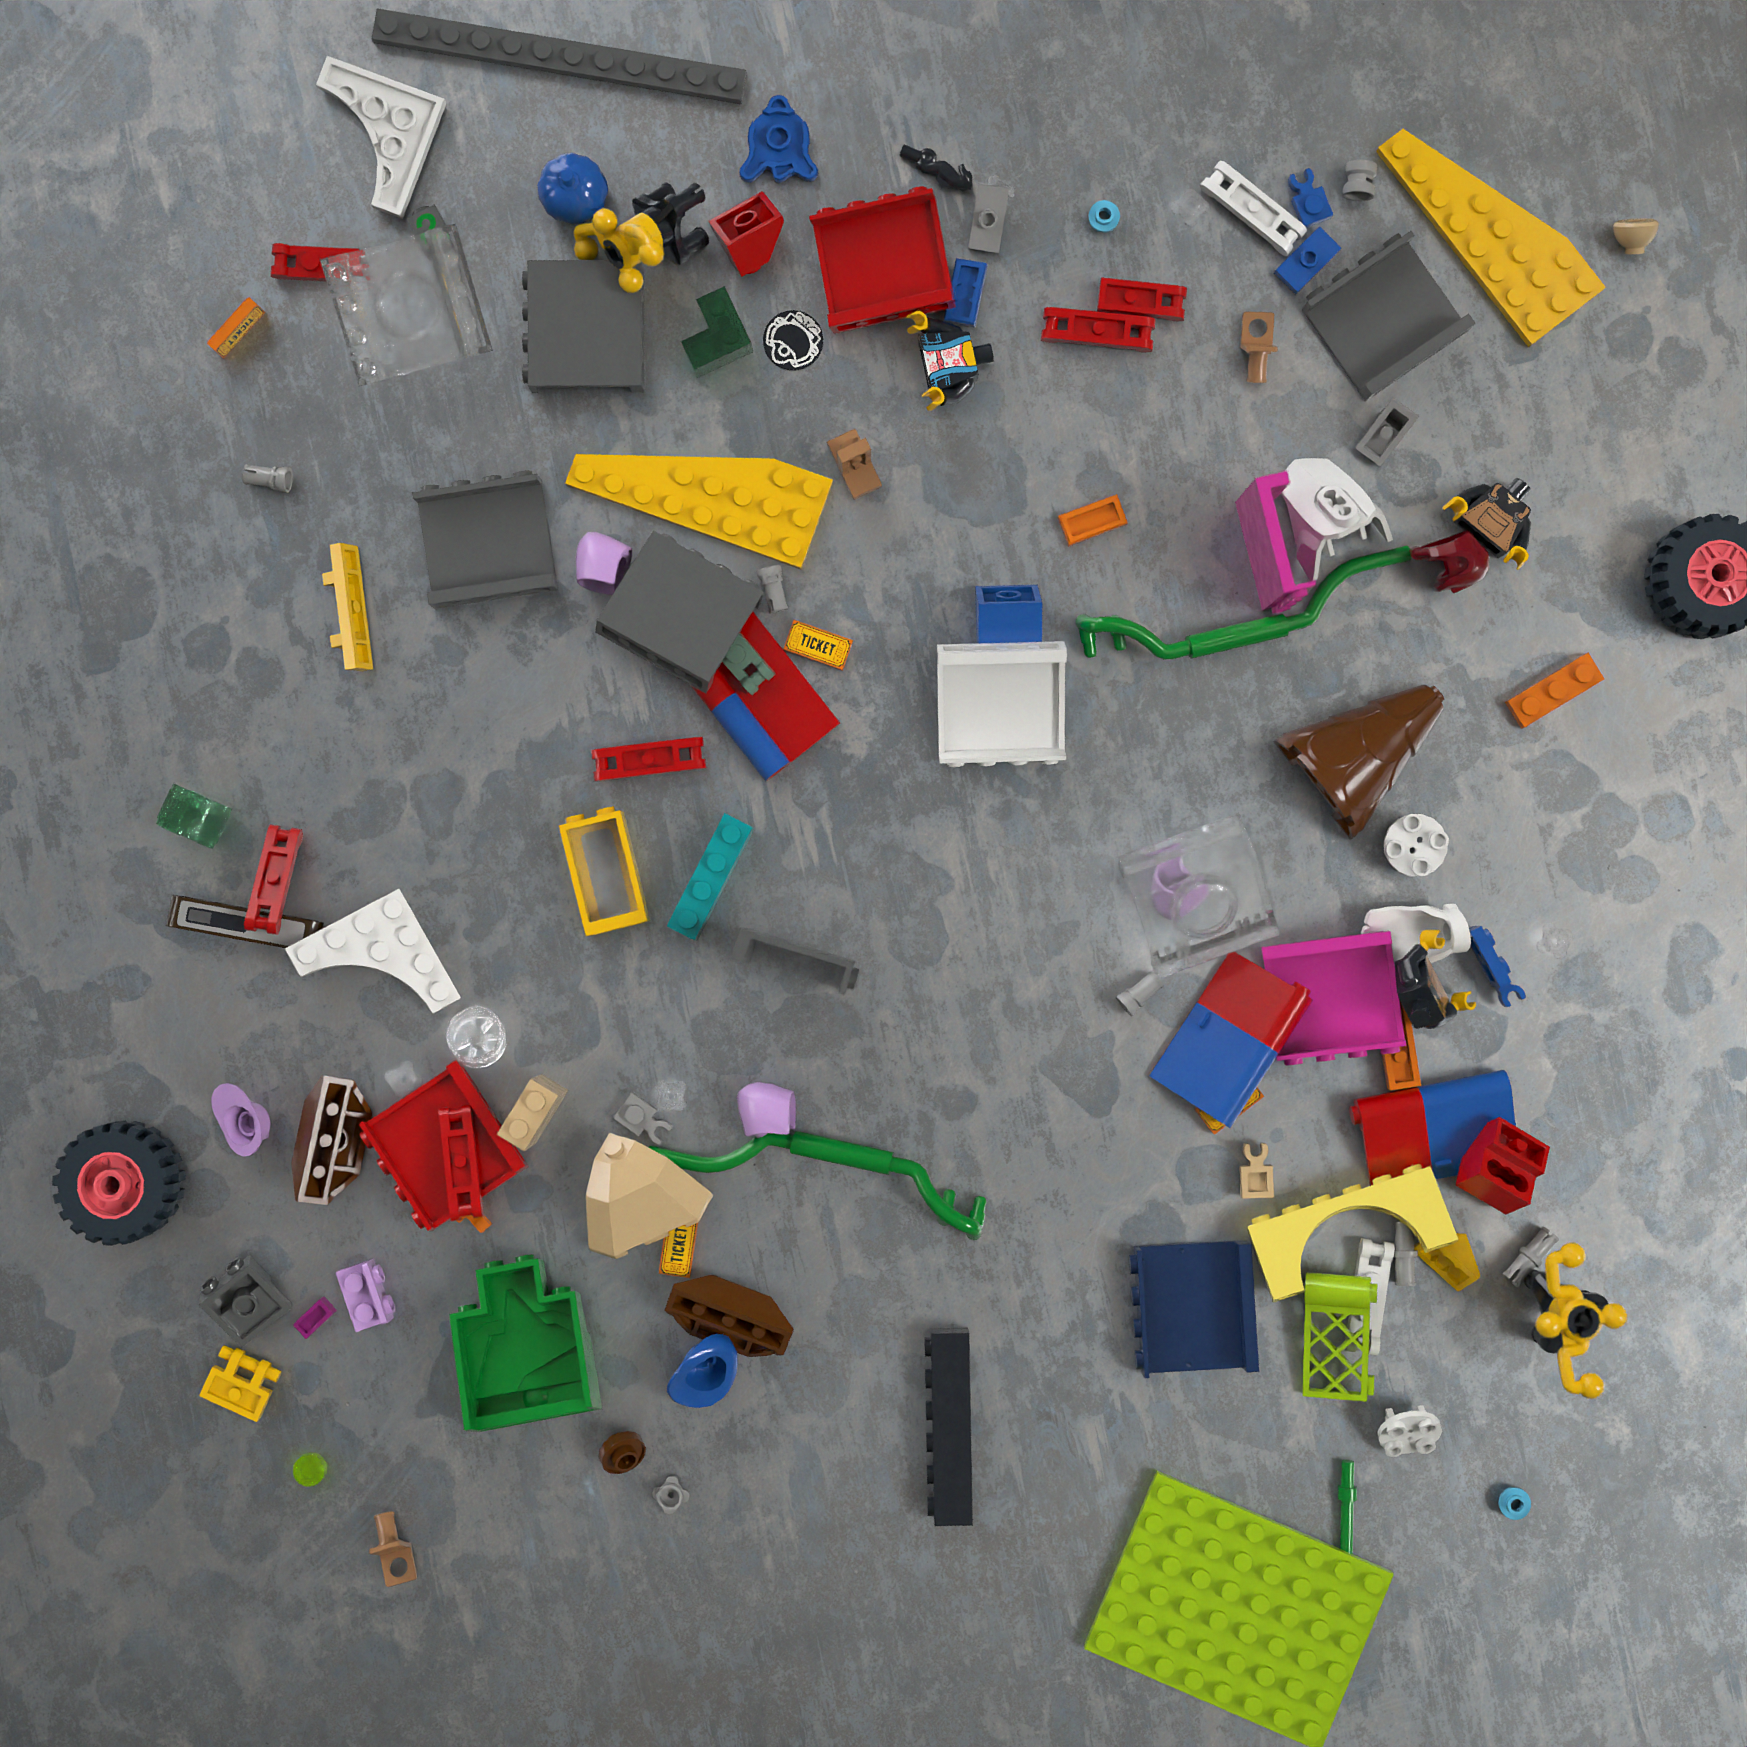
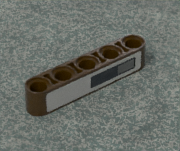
M171 895L166 926L287 948L323 929L324 922L282 914L281 928L278 935L268 934L266 930L257 929L255 932L247 931L244 929V921L248 908L186 896ZM260 910L259 916L268 918L270 912Z

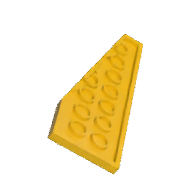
M1401 129L1377 148L1376 153L1528 347L1606 288L1567 237L1405 129Z
M575 454L565 484L599 498L802 569L833 484V479L774 458Z

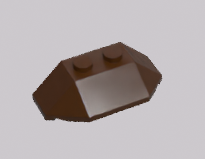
M321 1075L304 1100L291 1161L294 1195L297 1202L328 1205L337 1194L343 1191L360 1175L366 1145L360 1137V1133L363 1130L359 1123L371 1120L373 1113L353 1079Z
M715 1275L675 1283L665 1307V1311L672 1315L689 1335L702 1340L713 1334L729 1336L737 1353L747 1357H761L772 1354L776 1356L784 1355L794 1330L772 1297Z

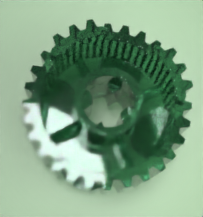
M173 783L157 816L158 821L156 824L168 831L193 841H198L197 843L213 849L226 826L232 808Z

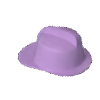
M229 1083L220 1084L214 1089L211 1097L212 1109L230 1148L241 1156L254 1154L258 1150L261 1141L269 1137L271 1122L267 1110L262 1105L250 1101L244 1091L236 1085Z

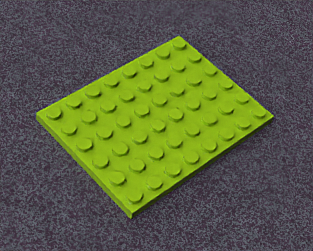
M1156 1470L1087 1636L1084 1649L1306 1746L1323 1747L1394 1573L1389 1569Z

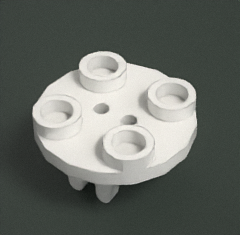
M1408 814L1398 818L1388 828L1384 837V853L1388 863L1397 872L1407 876H1426L1434 872L1443 863L1448 851L1449 838L1444 832L1443 827L1435 819L1423 814ZM1418 837L1421 838L1420 843L1417 842ZM1410 848H1414V853H1410Z
M1424 1405L1417 1406V1411H1408L1394 1415L1392 1408L1385 1409V1422L1380 1425L1377 1434L1380 1445L1384 1448L1387 1456L1396 1457L1401 1454L1414 1452L1427 1454L1435 1450V1442L1439 1440L1442 1433L1441 1424L1434 1414L1425 1411Z

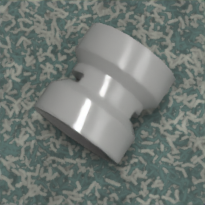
M1368 160L1347 162L1345 175L1348 177V182L1343 187V197L1352 201H1368L1373 199L1375 196V186L1372 182L1377 176L1378 165Z

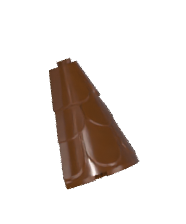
M1424 684L1368 701V704L1335 714L1329 716L1326 720L1283 733L1281 737H1278L1273 742L1292 766L1299 764L1335 810V813L1331 816L1351 840L1359 832L1363 831L1385 794L1393 787L1410 757L1416 755L1443 711L1444 706L1442 702L1445 699L1435 686L1428 687Z

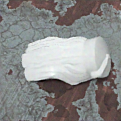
M1444 904L1443 909L1427 905L1416 907L1390 906L1373 909L1367 912L1364 919L1365 926L1362 927L1361 934L1390 930L1394 963L1402 959L1415 944L1420 945V934L1423 930L1427 929L1440 930L1436 938L1445 939L1443 948L1427 950V957L1431 963L1453 953L1467 952L1471 945L1467 921L1456 904Z

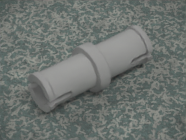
M1393 1221L1395 1237V1286H1416L1414 1257H1418V1250H1414V1234L1400 1221Z
M1542 1226L1538 1234L1526 1247L1522 1246L1518 1251L1520 1255L1502 1273L1503 1277L1509 1281L1516 1272H1519L1511 1282L1517 1288L1521 1286L1520 1284L1535 1267L1539 1268L1543 1264L1542 1258L1559 1241V1238L1552 1233L1546 1242H1542L1550 1232L1544 1226Z

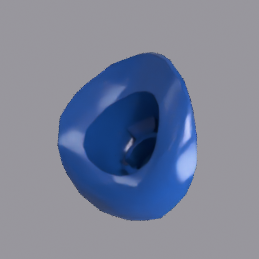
M723 1334L710 1335L686 1353L683 1362L667 1385V1393L674 1402L687 1407L702 1408L712 1406L724 1398L733 1385L738 1367L737 1350L729 1336Z

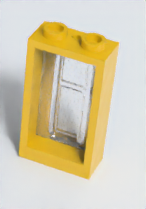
M614 806L596 810L597 816L585 819L584 814L565 818L566 824L559 825L586 936H593L650 921L625 815L621 810L615 811Z

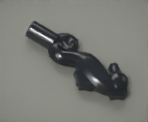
M903 145L899 156L915 162L918 170L922 173H936L938 175L936 180L941 189L952 187L961 189L964 192L971 190V187H973L972 174L970 171H966L964 164L958 166V173L948 162L936 161L937 155L933 149L924 148L919 151L908 145Z

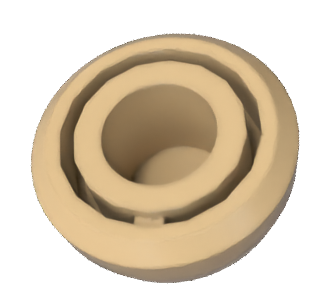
M1649 218L1618 220L1613 224V232L1618 243L1625 248V254L1645 253V247L1656 236L1659 222Z

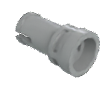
M246 464L243 468L245 471H248V473L242 472V480L246 485L266 486L272 490L286 493L291 489L293 473L290 467L274 466L267 468Z
M781 565L757 570V576L761 580L760 585L764 588L769 614L789 609L782 587Z
M1150 971L1131 989L1127 988L1123 993L1116 996V999L1130 1016H1133L1144 1006L1143 1003L1160 988L1162 989L1164 985L1157 975Z

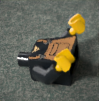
M1515 478L1507 489L1498 482L1491 487L1481 484L1463 490L1442 507L1443 510L1451 508L1455 514L1452 518L1453 522L1462 530L1470 531L1474 538L1495 557L1500 558L1507 554L1503 559L1504 563H1508L1510 559H1513L1517 563L1516 569L1519 570L1528 560L1527 548L1531 530V521L1528 516L1531 513V509L1521 500L1530 491V487L1523 480Z
M1423 930L1419 938L1420 945L1415 944L1402 959L1395 961L1397 995L1415 1029L1422 1027L1426 1029L1439 1028L1457 1016V1011L1473 1010L1476 1007V1002H1466L1467 996L1472 993L1471 991L1456 992L1451 996V1003L1449 1002V998L1427 957L1428 949H1441L1445 944L1444 938H1436L1440 930Z

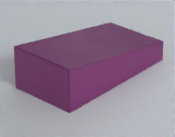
M323 1296L293 1326L307 1339L337 1309Z

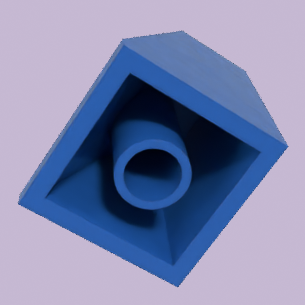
M1038 584L975 586L977 644L1042 642V599Z

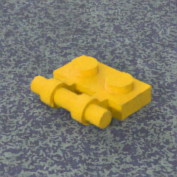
M223 1345L218 1357L229 1362L225 1369L218 1365H214L211 1368L199 1396L258 1422L273 1390L262 1386L265 1378L276 1383L282 1371L272 1367V1363L262 1359L259 1361L246 1355L245 1350L238 1347L232 1349ZM239 1366L254 1373L252 1380L236 1374Z

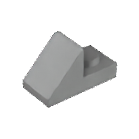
M1393 397L1380 412L1376 421L1355 449L1381 466L1419 418V415Z

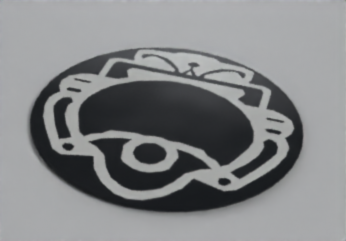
M797 310L785 311L776 315L767 324L763 334L764 350L768 358L776 366L786 370H801L810 366L819 357L823 347V333L817 321L809 314Z

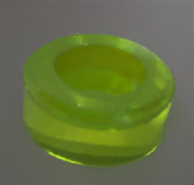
M313 1452L302 1455L293 1466L295 1480L306 1487L317 1485L327 1473L325 1459Z

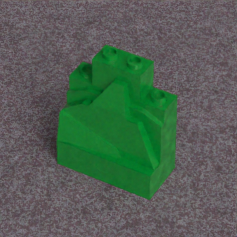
M533 1254L518 1256L515 1258L516 1262L510 1264H503V1260L484 1263L485 1268L476 1270L480 1308H477V1304L458 1307L457 1313L449 1314L464 1431L483 1432L602 1409L590 1333L587 1332L581 1293L575 1290L571 1291V1287L567 1286L552 1289V1295H549L544 1261L539 1258L535 1259Z

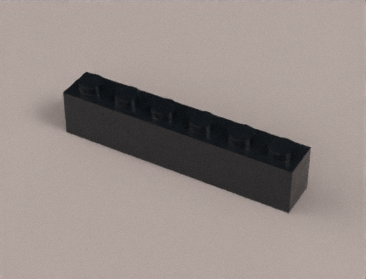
M930 1328V1337H924L925 1357H931V1369H925V1389L931 1388L932 1401H926V1420H932V1433H926V1452H933V1465H927V1484H933V1496L927 1497L928 1516H934V1526H973L969 1329Z

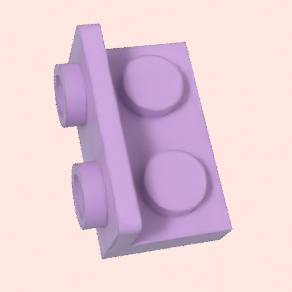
M374 1258L335 1272L355 1332L378 1324L383 1325L394 1318L395 1304L391 1295H386L382 1284L385 1282V1275L380 1264L376 1265Z

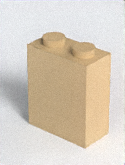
M543 1074L531 1078L497 1135L523 1151L529 1149L539 1140L568 1090Z

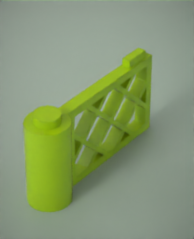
M1306 1272L1303 1360L1304 1397L1367 1402V1395L1374 1396L1375 1375H1368L1370 1303H1377L1378 1284L1371 1283V1277ZM1312 1312L1326 1313L1333 1322L1320 1331L1311 1322ZM1348 1315H1362L1363 1326L1354 1334L1341 1322ZM1336 1325L1349 1337L1337 1348L1325 1336ZM1311 1330L1316 1334V1336L1312 1339ZM1363 1333V1339L1361 1343L1358 1340V1337ZM1320 1339L1332 1351L1322 1361H1319L1311 1353V1347ZM1352 1342L1362 1351V1357L1353 1364L1341 1353ZM1335 1356L1347 1367L1337 1378L1324 1367ZM1310 1360H1311V1361L1314 1363V1365H1315L1311 1370H1310ZM1362 1364V1372L1360 1373L1356 1368ZM1318 1370L1331 1381L1323 1389L1310 1388V1377ZM1352 1372L1361 1382V1392L1347 1391L1340 1382Z

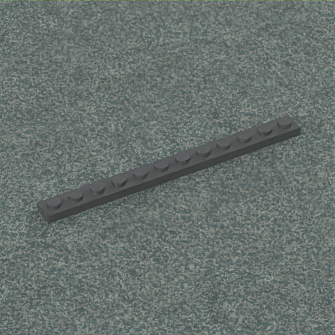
M379 8L376 9L371 38L375 44L735 104H742L747 75L745 69Z

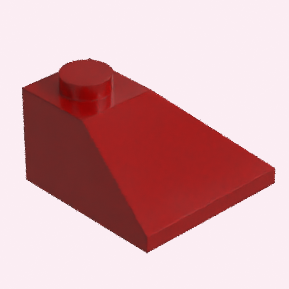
M761 191L708 222L732 265L740 276L743 277L746 274L757 272L761 266L770 261L785 220L766 194Z

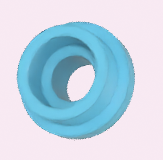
M1102 200L1096 202L1091 207L1088 220L1094 230L1106 233L1116 228L1120 220V212L1114 203ZM1106 211L1110 214V218L1102 220L1099 217V213Z
M1510 1487L1501 1493L1498 1505L1504 1516L1512 1520H1519L1529 1513L1531 1499L1523 1489ZM1519 1499L1520 1506L1517 1509H1511L1512 1501Z

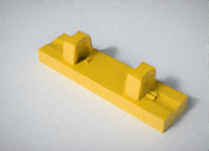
M345 543L331 544L330 553L333 571L322 573L323 585L335 587L340 634L330 636L331 648L343 649L345 670L361 672L373 670L358 546Z

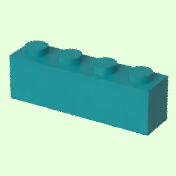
M724 813L667 927L694 941L699 939L754 831L753 827Z

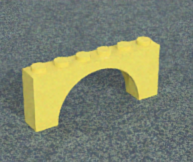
M1421 1164L1414 1165L1402 1170L1404 1174L1393 1179L1390 1174L1380 1176L1372 1180L1374 1185L1361 1188L1360 1184L1343 1189V1195L1331 1199L1330 1194L1313 1199V1205L1301 1209L1300 1205L1296 1204L1282 1209L1283 1215L1270 1218V1215L1266 1214L1252 1219L1253 1225L1247 1226V1231L1272 1302L1274 1303L1304 1292L1301 1278V1256L1307 1240L1320 1224L1332 1216L1345 1211L1367 1209L1392 1216L1412 1231L1425 1253L1456 1243L1459 1239L1431 1166L1422 1169Z

